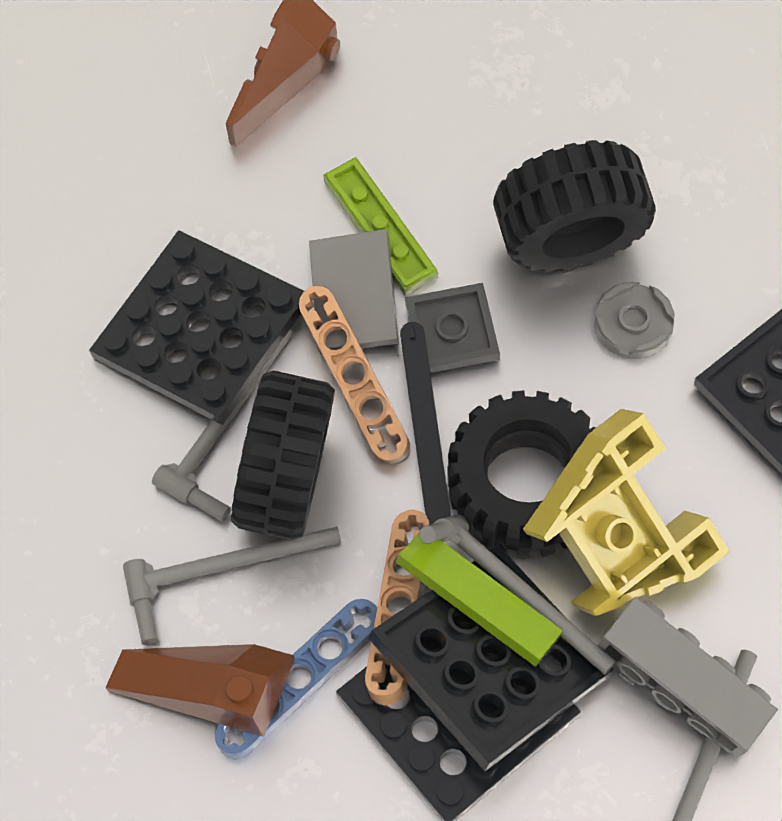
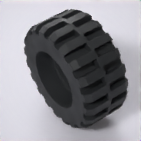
M589 140L584 144H566L564 148L550 149L542 152V155L535 159L530 158L524 161L520 168H514L507 174L506 180L500 182L493 199L494 210L508 255L521 267H526L532 271L541 269L543 272H553L555 269H562V271L570 270L575 266H587L593 264L596 260L614 256L615 252L627 249L634 240H639L645 235L646 230L650 229L656 212V206L639 156L623 144L618 145L616 142L608 140L604 143H599L597 140Z
M274 370L262 376L247 427L233 495L231 522L237 528L289 540L303 537L318 478L334 401L335 389L328 382Z
M524 390L512 391V398L503 400L502 395L490 398L487 409L477 406L469 413V423L461 422L455 431V441L450 443L448 452L449 499L452 509L457 510V515L464 516L469 524V528L473 529V537L482 545H485L489 540L494 543V547L499 545L506 553L508 549L517 550L518 558H530L531 551L537 550L541 551L542 557L555 554L556 545L560 543L563 548H568L559 533L548 542L525 533L523 528L543 500L521 502L504 496L489 481L488 467L499 455L508 450L531 447L551 454L565 469L587 435L597 428L592 427L589 429L591 418L583 410H578L576 413L571 411L572 402L562 397L557 402L549 400V393L537 391L536 397L525 396Z

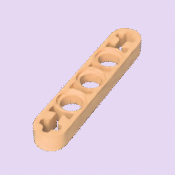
M323 286L308 288L300 297V311L372 451L386 464L401 462L410 451L409 438L337 300ZM318 297L322 302L328 300L323 307L331 321L323 323L315 310L309 311L314 307L312 300ZM334 330H342L347 335V342L338 350H331L326 346V337ZM352 364H359L365 369L363 380L355 385L346 383L343 378L345 369ZM369 399H378L383 403L382 414L373 420L364 418L361 412L363 404ZM390 419H392V424L385 425L386 423H388ZM385 425L393 439H401L396 444L398 451L393 454L387 449L381 451L380 448L385 445V440L377 428ZM371 429H377L373 434L370 433Z
M414 509L406 510L394 519L374 628L396 614L388 610V606L393 599L405 597L413 603L423 596L424 583L412 574L402 576L395 572V568L398 565L396 563L398 555L409 544L406 532H410L412 526H418L419 530H415L414 538L422 527L430 525L427 516L421 511ZM371 642L365 673L366 687L372 700L376 703L393 705L404 697L408 683ZM384 664L390 665V673L394 683H389L387 689L381 690L378 683H382L385 680L386 668Z

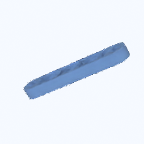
M366 599L351 601L293 654L295 660L290 671L295 668H305L310 672L311 680L307 686L300 689L292 688L286 680L278 700L280 704L279 711L271 718L264 737L244 731L242 736L245 742L241 746H238L236 743H231L227 746L226 744L229 739L226 733L230 729L235 732L241 730L218 724L215 731V741L221 753L231 759H241L249 755L370 642L368 638L374 629L377 612L376 605ZM358 613L363 616L369 613L370 626L367 628L361 624L356 626L350 632L351 638L355 641L349 643L345 634L337 628L342 626L346 633L354 625L353 614ZM324 640H338L343 646L341 654L335 659L330 660L320 656L318 649Z

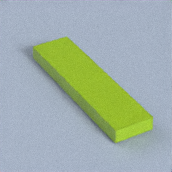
M357 157L323 174L325 184L360 233L382 229L387 230L393 280L405 296L438 278L437 268Z
M418 533L398 555L396 560L398 565L535 667L563 632L562 629L441 540L425 543L420 539Z

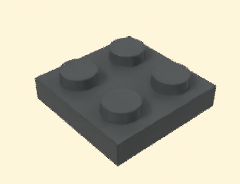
M483 283L405 297L409 322H417L424 329L431 373L500 360V351Z

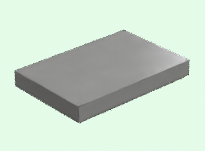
M382 229L310 240L312 285L323 286L333 294L361 348L399 344L387 230ZM318 297L314 299L315 311L319 314L323 323L331 321L323 307L328 300L322 302ZM334 330L326 337V346L331 350L341 349L347 342V335L342 330ZM318 346V351H319L320 355H323L322 352H321V350H320V348H319V346Z

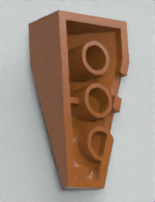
M283 0L270 23V26L276 30L267 49L260 46L255 57L257 62L254 68L253 81L249 79L244 81L225 123L231 145L238 146L321 74L329 60L333 61L336 58L340 48L336 22L313 0Z
M256 644L123 649L106 685V689L109 692L264 737L295 657L294 655Z

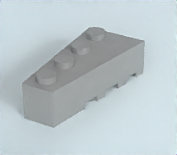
M635 597L605 634L598 646L616 661L615 664L621 670L619 673L621 678L633 686L636 683L642 686H649L653 689L652 694L658 704L668 711L671 710L675 713H681L682 710L690 715L687 719L690 726L736 758L740 757L749 750L778 711V708L770 703L771 697L757 685H747L734 675L736 672L734 667L725 659L719 656L712 657L699 647V640L692 633L683 628H678L677 630L664 619L665 615L662 610L655 604L647 600L642 602Z

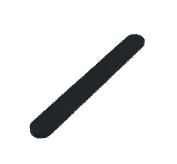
M408 322L401 328L400 337L425 515L431 525L438 519L451 516L425 332L419 323Z

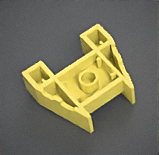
M620 409L590 432L523 528L527 535L546 542L558 533L560 534L592 584L572 600L571 603L574 607L594 616L622 607L624 602L630 601L635 597L651 596L664 591L663 588L680 581L685 583L696 579L730 552L709 517L683 511L665 526L633 476L635 472L666 449L644 413Z

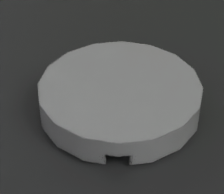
M626 282L613 286L602 295L595 310L594 328L599 341L610 352L623 358L641 359L655 355L667 345L673 333L675 313L670 300L659 289L651 285L646 287L639 285L640 282Z

